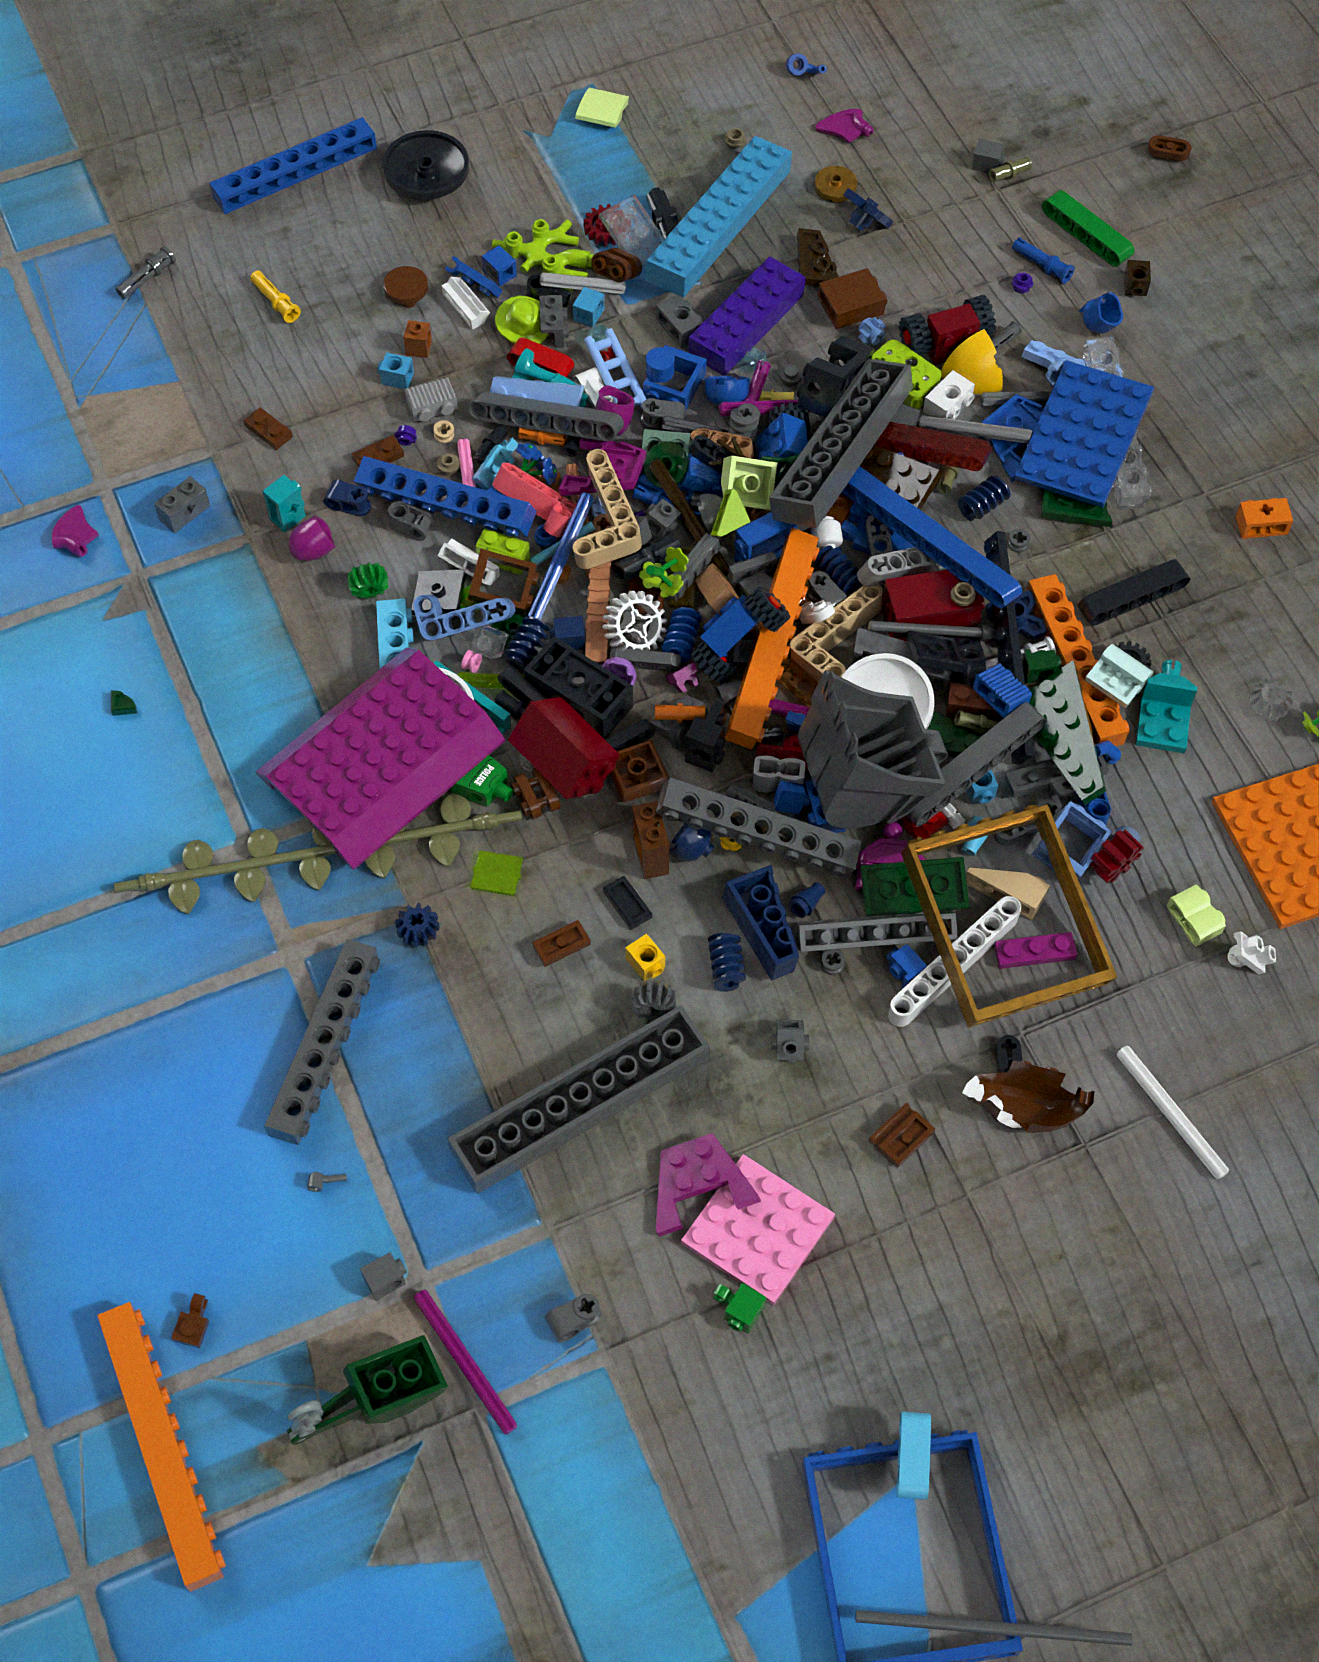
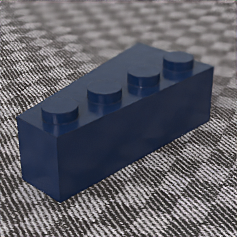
M768 865L726 882L722 899L772 981L794 972L799 953L791 928L786 920V911L779 897L778 885L774 881L772 865Z

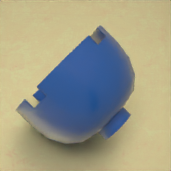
M709 376L705 378L706 396L716 406H719L722 402H742L748 396L751 378L739 376V380H737V378L732 376Z

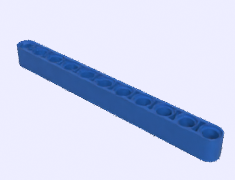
M860 466L843 489L842 493L962 582L972 585L977 593L996 607L1004 608L1022 595L1021 585L1015 578Z

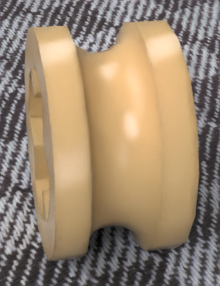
M442 420L434 425V438L436 441L447 443L453 439L454 426L452 423ZM441 430H446L447 434H442Z

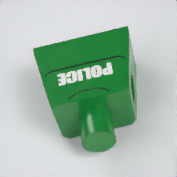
M488 755L451 787V793L460 795L480 805L489 806L496 797L504 802H508L514 793V789L506 785L508 782L507 770L493 757Z

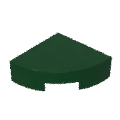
M111 690V713L113 716L137 713L133 699L121 691Z

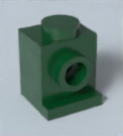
M1029 649L1024 650L1022 665L1026 682L1043 681L1061 668V659L1059 655L1055 654V650H1038L1034 653H1030Z

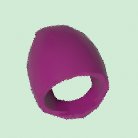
M606 385L598 392L595 409L614 412L622 417L624 426L616 435L620 436L631 423L635 400L628 393L616 387ZM604 396L617 398V404L607 401Z
M316 515L299 524L291 532L288 541L290 553L294 559L308 562L323 557L336 547L328 524Z

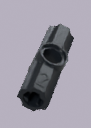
M657 187L647 193V202L652 211L653 225L656 230L659 229L664 241L678 225V217L675 207L670 206L665 191Z
M668 534L653 543L642 545L639 551L614 563L613 572L615 577L620 582H627L639 575L646 562H652L653 564L664 562L667 556V548H681L679 540L673 534Z

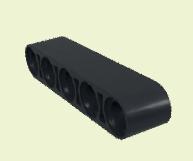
M1173 559L1085 596L1079 601L1078 608L1089 624L1095 626L1179 591L1187 586L1191 578L1179 561Z

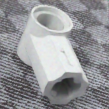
M596 367L574 376L576 385H585L583 392L589 395L588 400L594 409L596 408L598 392L604 387L602 377ZM604 396L607 401L613 403L611 396Z

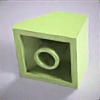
M738 456L724 458L721 476L723 496L725 490L733 489L737 491L744 507L770 511L769 497L774 491L777 463Z

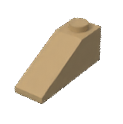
M969 868L966 874L968 886L997 902L1006 896L1018 899L1021 904L1020 914L1030 920L1036 915L1046 899L1050 885L1042 878L1028 873Z

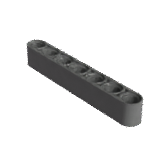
M493 392L480 393L470 403L468 408L471 416L477 420L600 441L613 440L624 426L622 417L614 412Z
M1028 702L1021 704L944 766L941 772L946 784L916 809L907 814L906 817L916 827L925 824L972 786L973 783L977 782L1035 735L1044 726L1046 718Z

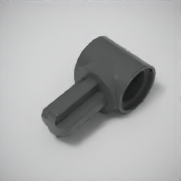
M740 679L715 686L718 702L723 703L724 707L730 709L731 712L733 711L741 685Z

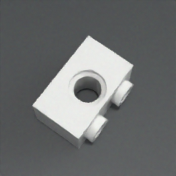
M952 370L925 397L923 412L931 417L955 420L960 410L964 406H969L973 401L975 384Z

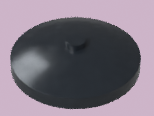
M433 130L415 131L399 137L387 148L382 162L384 177L388 185L403 196L419 200L437 199L454 192L464 183L469 172L468 154L463 144L449 134Z

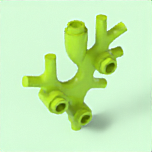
M536 220L532 225V242L523 243L522 236L515 231L508 233L503 241L493 239L492 248L500 245L512 258L526 257L527 260L520 266V270L523 273H527L535 265H542V271L545 273L589 277L587 272L565 269L564 266L570 265L583 269L592 268V257L594 255L590 251L569 249L559 254H549L546 252L545 248L551 243L578 246L579 237L565 234L572 227V223L569 220H565L554 230H549V225L545 220Z

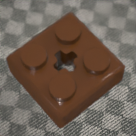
M651 740L617 751L620 756L615 763V769L610 775L623 803L662 790L663 784L669 777Z

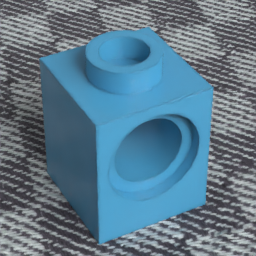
M584 287L572 305L573 321L593 328L605 309L604 294Z
M386 352L383 361L379 362L377 368L381 384L401 389L408 388L414 375L412 358Z
M992 770L966 790L971 804L979 802L983 804L995 798L998 784Z

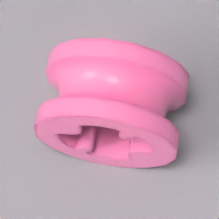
M469 649L463 657L461 669L465 671L469 669L470 673L475 674L480 667L482 654H474V651Z

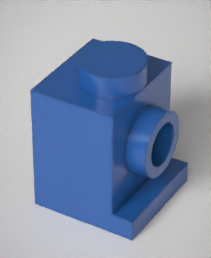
M905 944L900 949L898 947L894 948L886 956L889 960L891 974L903 982L902 989L927 967L908 944Z

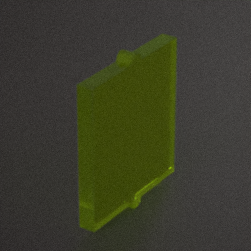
M479 850L476 866L472 868L474 874L470 888L472 890L515 897L518 880L522 879L520 872L523 857Z

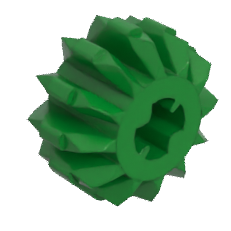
M368 562L365 565L360 564L359 567H353L352 571L347 574L349 590L357 599L363 597L366 600L369 597L376 598V595L384 594V590L388 589L387 572L379 563L371 564Z

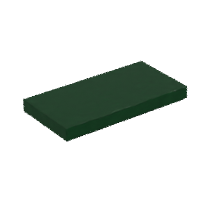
M964 857L920 860L939 911L969 909ZM904 862L860 866L865 917L923 912Z

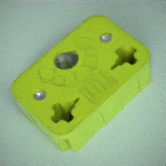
M889 340L872 356V359L911 365L913 389L902 404L917 410L924 405L925 397L941 381L942 373L937 367L898 340Z

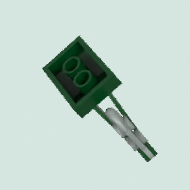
M425 1335L347 1364L343 1373L349 1386L322 1406L318 1400H312L292 1410L288 1415V1419H293V1425L287 1430L292 1445H297L319 1433L360 1416H363L366 1424L387 1423L413 1412L444 1393L448 1385ZM354 1399L356 1400L358 1406L318 1424L322 1419Z

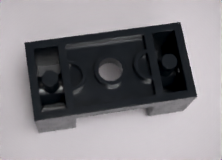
M840 336L835 342L832 341L828 348L829 362L816 357L804 367L802 376L805 378L797 391V397H799L797 406L826 418L868 358L872 359L874 348L845 336ZM839 360H841L845 365L841 366ZM814 382L820 386V389L816 388Z
M555 636L524 668V678L548 699L555 694L582 711L583 719L604 739L607 738L633 708V685ZM582 677L585 681L581 684H575L572 682V679Z

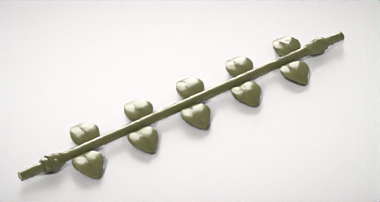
M457 794L448 795L441 804V816L446 824L404 831L405 826L365 860L366 865L377 877L385 879L396 859L394 850L387 844L431 837L429 849L432 856L441 865L450 867L460 849V842L452 834L453 832L470 829L492 830V828L498 827V824L522 820L521 810L502 814L485 812L468 820L471 813L469 801ZM313 826L312 836L318 847L275 854L279 844L276 835L265 828H260L252 832L248 838V850L253 857L251 859L210 866L214 856L211 846L201 840H193L186 845L182 854L183 863L188 870L168 874L145 873V875L139 876V879L114 883V889L116 893L137 889L150 892L172 883L168 892L172 904L182 913L190 914L200 897V888L192 879L237 872L234 876L237 891L246 900L255 902L266 883L265 875L258 869L259 867L302 860L299 870L303 880L311 888L321 890L331 872L330 863L323 856L337 853L334 846Z

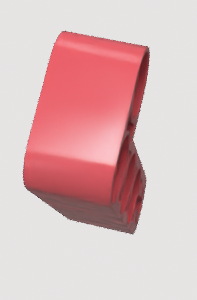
M502 463L492 486L508 497L529 502L537 511L536 515L546 520L543 526L545 531L553 536L562 537L576 503L565 496H560V493L510 463Z

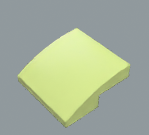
M588 88L579 104L575 119L616 128L622 119L623 110L628 105L629 96Z

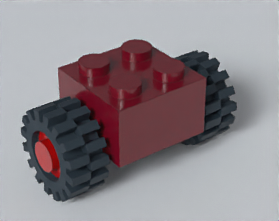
M979 295L965 299L962 306L928 315L927 323H925L926 319L922 317L921 313L903 317L899 321V330L901 331L899 335L902 337L901 343L918 355L928 353L934 365L945 363L951 353L970 336L983 329L988 335H992L995 332L996 326L994 323H996V319L994 318V311L992 312L993 306L989 304L990 300L986 295Z

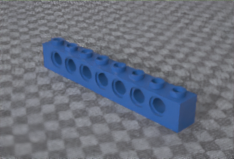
M361 117L210 182L213 199L224 215L377 149L375 132L365 119Z
M363 456L353 481L356 485L364 487L369 496L378 494L382 499L393 502L395 499L413 507L414 505L420 506L421 509L427 510L432 514L435 511L440 512L449 519L458 517L470 525L479 523L484 528L492 531H497V529L503 530L505 534L512 537H518V535L527 537L537 512L526 501ZM403 484H405L404 488L401 489V490H399L400 487H401ZM426 489V492L420 496V493ZM447 495L446 499L440 502L441 498ZM468 501L464 507H461L464 502ZM489 507L485 513H482L484 508ZM510 513L506 519H503L505 514Z

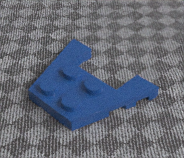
M1016 394L983 420L982 423L1030 429L1033 434L1044 408H1042V405ZM988 438L1009 480L1014 482L1015 473L1021 462V459L1015 452L1026 443Z

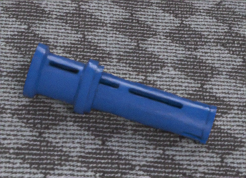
M1018 237L1012 245V250L1044 268L1046 274L1056 276L1063 284L1067 283L1074 273L1075 267L1073 265L1063 263L1058 256H1050L1021 237Z

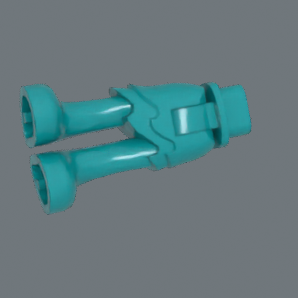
M528 348L520 355L514 368L515 373L512 378L530 381L539 379L550 383L576 385L572 380L559 373L555 374L535 365L533 362L534 352ZM584 392L582 393L579 407L585 408L589 395Z

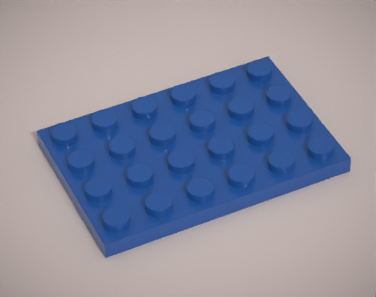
M1066 360L1015 473V480L1103 508L1154 392V386Z

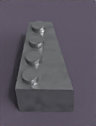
M858 627L852 665L867 656L883 653L899 655L915 663L908 642ZM918 665L929 678L933 691L947 693L951 674L950 670Z

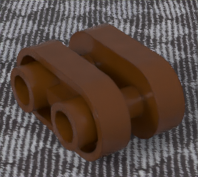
M619 248L601 251L592 257L594 271L618 283L636 278L642 273L640 259Z
M536 768L532 769V778L527 779L525 774L521 773L514 776V782L511 783L514 795L516 797L520 796L523 801L520 805L525 817L530 816L532 820L542 816L541 808L547 806L550 812L561 809L553 785ZM536 786L538 787L542 795V797L538 799L536 798L532 790V788Z

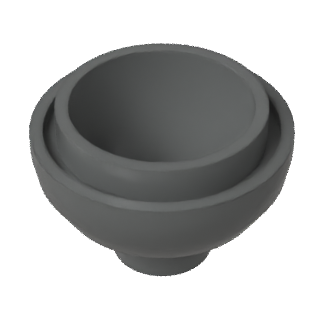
M707 493L699 496L700 501L697 502L708 533L711 535L723 498Z

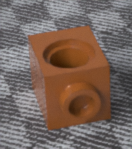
M408 320L403 336L406 356L428 358L432 344L430 323Z

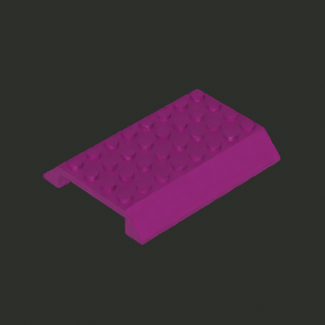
M406 647L259 768L256 774L272 790L276 788L334 846L337 855L354 870L504 743L505 738L488 714L420 650Z

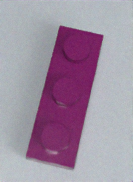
M1072 932L995 941L994 944L999 969L1076 960L1077 958Z

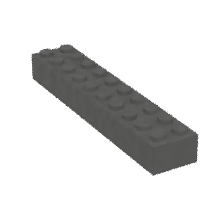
M868 358L769 497L773 520L812 528L819 526L913 389L911 365Z
M682 1005L450 1136L448 1138L450 1151L478 1194L708 1061L710 1046Z

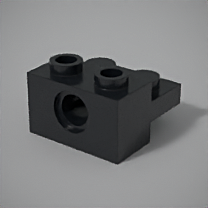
M714 701L705 720L695 717L685 738V762L713 772L716 764H721L725 755V751L722 750L726 738L723 737L726 730L723 727L726 720V715L723 714V703Z

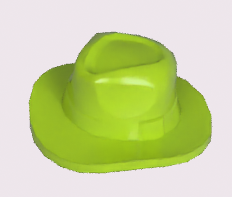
M515 296L504 301L498 308L495 316V325L498 332L509 342L515 344L519 338L523 337L541 344L549 335V333H541L540 301L531 297Z

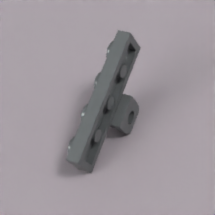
M1099 756L1098 761L1104 776L1108 774L1109 768L1103 756ZM1054 761L1005 772L1004 779L1013 798L1049 789L1048 795L1050 799L1057 801L1062 809L1070 801L1077 804V793ZM1060 797H1068L1069 801L1063 802L1060 800Z

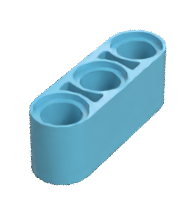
M901 1411L897 1466L898 1498L928 1499L931 1414L907 1411Z

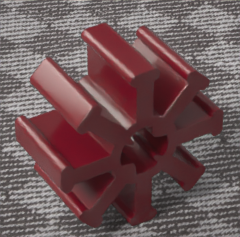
M1126 829L1123 832L1119 830L1111 841L1107 839L1102 843V850L1092 855L1090 858L1092 862L1089 864V867L1104 882L1108 884L1111 881L1113 883L1118 879L1121 872L1125 874L1131 869L1130 863L1141 857L1142 854L1140 852L1144 850V847Z

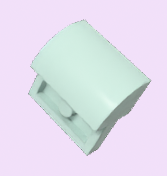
M1111 644L1088 673L1085 681L1126 708L1136 694L1142 690L1154 672L1114 644Z

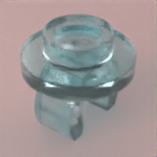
M752 347L750 352H746L743 360L752 364L751 370L755 371L757 361L762 360V365L764 361H768L766 358L767 352L762 351L760 353L759 350Z

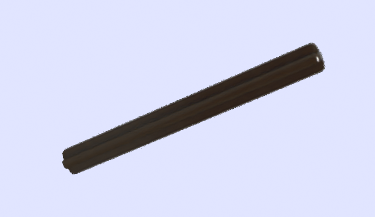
M657 459L653 461L650 465L651 471L674 507L681 512L682 520L698 543L707 531L662 460ZM718 551L711 558L710 564L713 563L727 576L729 574V566Z

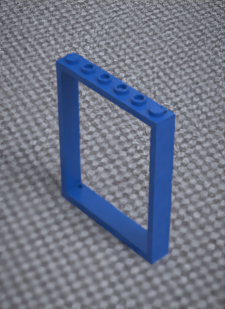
M957 1430L951 1432V1436L940 1437L939 1434H931L930 1455L964 1449L967 1451L1002 1621L1017 1623L977 1432L968 1433V1430ZM899 1439L895 1440L892 1445L883 1446L881 1442H874L865 1445V1449L854 1450V1447L848 1446L837 1449V1453L825 1454V1451L809 1453L808 1457L803 1458L802 1468L837 1662L848 1661L814 1472L897 1460ZM1005 1635L1006 1640L867 1662H980L1018 1656L1023 1651L1020 1636Z

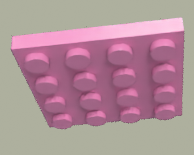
M743 1154L736 1165L757 1192L761 1202L738 1210L735 1206L729 1184L719 1187L684 1235L681 1244L740 1284L744 1283L766 1296V1301L774 1306L835 1218V1213Z

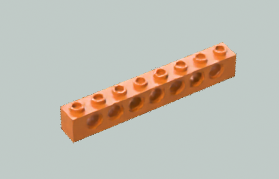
M1056 574L1029 580L1026 591H1031L1036 603L1033 612L1036 617L1043 620L1046 627L1045 637L1049 636L1052 639L1056 655H1059L1061 659V668L1074 660L1077 666V674L1082 687L1081 691L1086 704L1094 743L1098 744L1109 740L1115 746L1123 745L1129 733V725L1120 714L1119 704L1084 680L1099 660H1095L1091 642L1086 640L1083 634V625L1080 620L1077 621L1073 603L1068 601L1064 584L1059 582Z

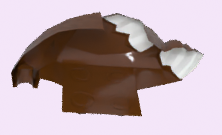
M1013 1060L1007 1073L977 1074L966 1084L962 1093L968 1100H972L973 1103L977 1105L982 1104L997 1122L1011 1129L1025 1128L1027 1133H1040L1065 1128L1079 1119L1094 1103L1095 1091L1085 1092L1078 1087L1076 1094H1073L1061 1086L1066 1073L1059 1072L1052 1067L1042 1068L1034 1066L1028 1061Z

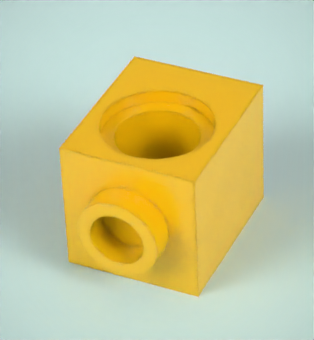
M647 933L625 947L626 960L644 982L650 977L655 978L664 971L665 955ZM644 957H650L653 960L650 962H644L641 959Z

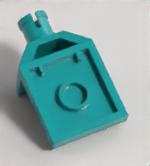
M1166 660L1162 663V673L1149 678L1140 700L1135 745L1185 754L1191 706L1198 687L1186 677L1180 676L1182 664L1179 661L1175 660L1174 669H1171L1172 660Z

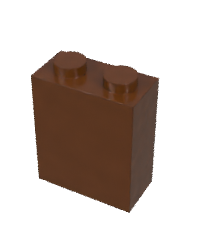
M868 268L819 283L818 300L835 329L862 322L867 318L884 315L887 296L884 291L880 290L876 277L872 276Z

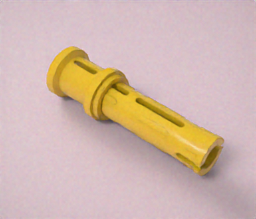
M261 271L253 272L250 276V281L271 301L272 308L276 312H280L283 320L287 323L297 320L301 314L300 307L293 304L287 294L281 293Z

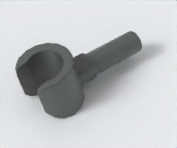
M313 1172L309 1176L308 1190L320 1192L322 1191L323 1183L347 1181L346 1174L324 1176L322 1173Z

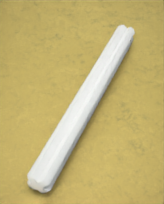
M1129 1046L1121 1048L1117 1053L1119 1060L1216 1179L1224 1177L1229 1171L1228 1167Z

